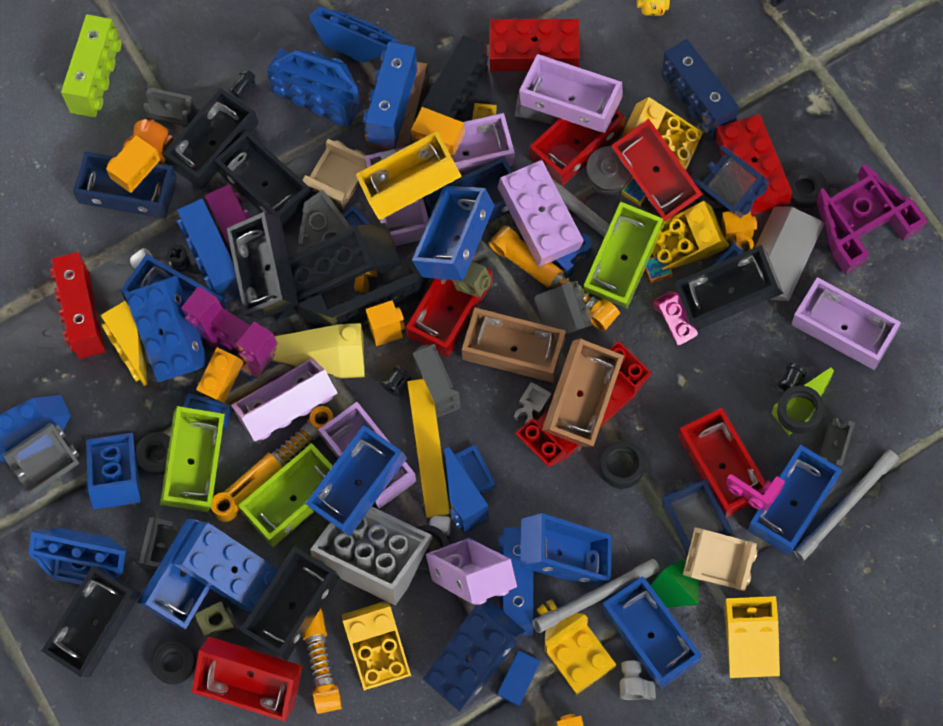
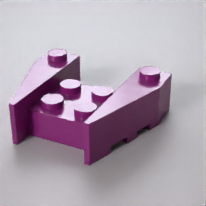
M865 164L861 166L857 174L859 182L832 198L822 188L816 198L832 257L845 275L864 265L870 255L859 238L889 221L901 240L904 241L920 232L928 221L913 200L909 197H904L897 191L896 187L892 184L888 185L878 177L875 171Z
M200 286L181 307L186 316L184 319L197 329L214 351L222 345L228 351L233 349L238 352L237 355L247 363L254 378L258 379L273 360L278 344L274 334L255 321L250 326L222 308L217 297Z

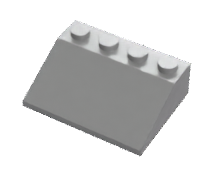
M371 507L350 537L330 523L310 551L313 558L335 570L340 579L396 606L409 587L430 544L432 535Z

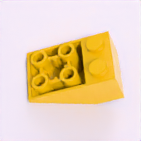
M650 97L638 102L621 137L649 118L684 169L687 170L703 132Z
M702 201L664 221L663 229L652 255L653 257L657 256L658 260L663 264H669L663 267L662 270L674 269L710 258L729 248V245L714 209L705 201ZM663 254H665L666 260H662Z
M124 301L101 315L105 322L101 326L135 381L141 380L142 384L146 386V350L130 307Z
M776 596L726 598L724 613L730 678L780 676Z
M383 601L341 614L364 690L411 676L389 602Z

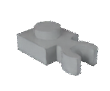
M531 382L519 401L523 408L515 412V420L517 421L521 415H525L528 417L525 422L526 424L533 418V413L540 415L550 400L552 393Z

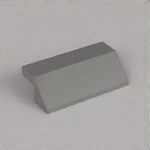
M774 206L755 246L762 245L767 251L784 293L770 300H790L824 226L823 221L793 207Z

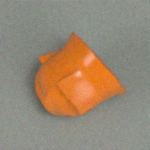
M144 119L136 122L132 136L125 140L123 146L137 135L157 150L160 161L157 164L164 165L165 158L163 153L173 143V136L169 135L166 127L155 122L153 119L150 121Z

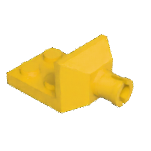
M553 599L546 602V607L542 604L537 609L538 614L543 615L551 610H556L558 607ZM575 613L560 621L557 625L545 630L544 642L545 653L576 695L616 667L613 659L588 627V617L581 613Z

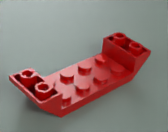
M619 340L608 349L624 355L600 428L635 397L652 374ZM580 390L577 391L578 397L582 396V392ZM547 410L537 420L534 418L530 419L515 435L549 468L567 459L581 445L542 431L549 411Z

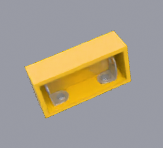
M438 131L356 174L365 196L379 220L462 177Z

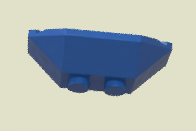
M319 6L309 17L325 46L337 53L350 56L356 61L367 62L381 56L383 49L387 50L389 42L398 43V39L393 37L387 30L348 13L327 10L326 7Z
M295 50L273 62L272 68L277 78L359 104L360 102L358 88L346 64L340 59H330L316 51Z
M61 395L35 397L0 414L1 462L7 463L1 454L9 451L49 422L54 427L59 425L64 431L67 422L71 418V414ZM46 434L16 454V457L19 461H22L55 444L49 435Z
M58 528L31 531L28 555L35 559L52 579L81 585L92 566L102 567L117 577L121 575L124 569L126 549L109 537Z

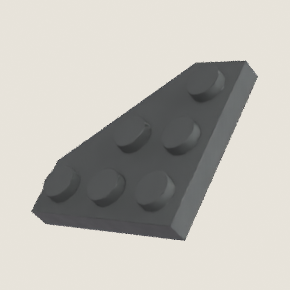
M323 189L304 203L297 253L352 228Z

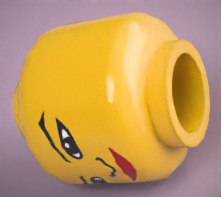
M636 0L637 8H641L644 16H662L665 10H669L670 0Z

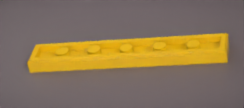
M424 379L407 381L426 518L451 516L435 404Z

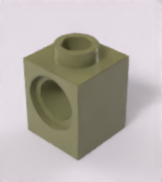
M471 262L464 280L452 281L458 291L480 298L484 291L489 288L492 279L485 266Z
M221 601L194 614L206 639L209 637L216 638L234 629L231 621L235 620V617L230 607L225 608ZM218 615L223 617L220 624H211L213 617Z

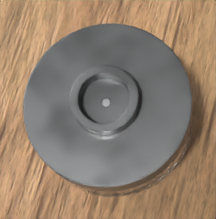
M611 146L602 147L594 151L589 157L586 167L588 184L594 191L603 195H615L622 192L631 179V173Z

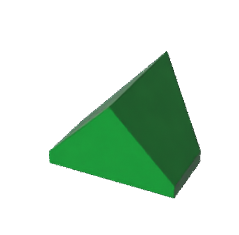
M682 559L665 568L650 585L666 608L699 605L698 579L683 575L686 563Z

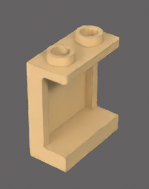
M327 139L325 152L310 177L305 175L302 181L310 187L312 196L323 189L338 209L344 210L359 184L356 174L367 168L366 155L360 150L347 148L344 143L338 140L332 141Z
M695 527L683 575L745 591L746 586L751 581L750 570L752 563L757 557V543Z

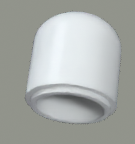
M142 248L130 258L131 266L136 269L146 254L153 257L147 249Z
M433 516L430 519L429 525L439 528L446 536L450 535V517Z

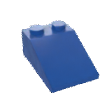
M133 433L86 440L88 492L93 510L141 502Z
M447 447L445 449L451 504V510H449L450 518L456 529L461 528L464 534L489 519L488 504L451 449Z

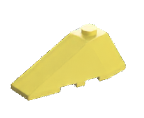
M361 323L333 325L274 336L278 343L272 360L274 362L297 367L307 360L314 358L325 369L326 373L332 374L334 377H365Z

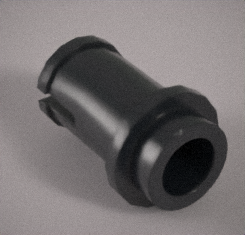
M248 69L240 71V77L229 89L238 98H241L249 85L255 82L256 76Z

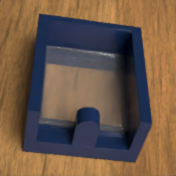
M722 145L720 149L725 155L717 164L713 161L708 164L707 169L711 172L703 182L697 178L694 182L739 218H742L743 215L750 212L758 196L760 197L766 192L767 185L770 182Z
M706 479L701 482L699 480L693 481L680 491L672 490L662 498V508L684 548L686 557L688 556L695 527L731 537L732 528Z

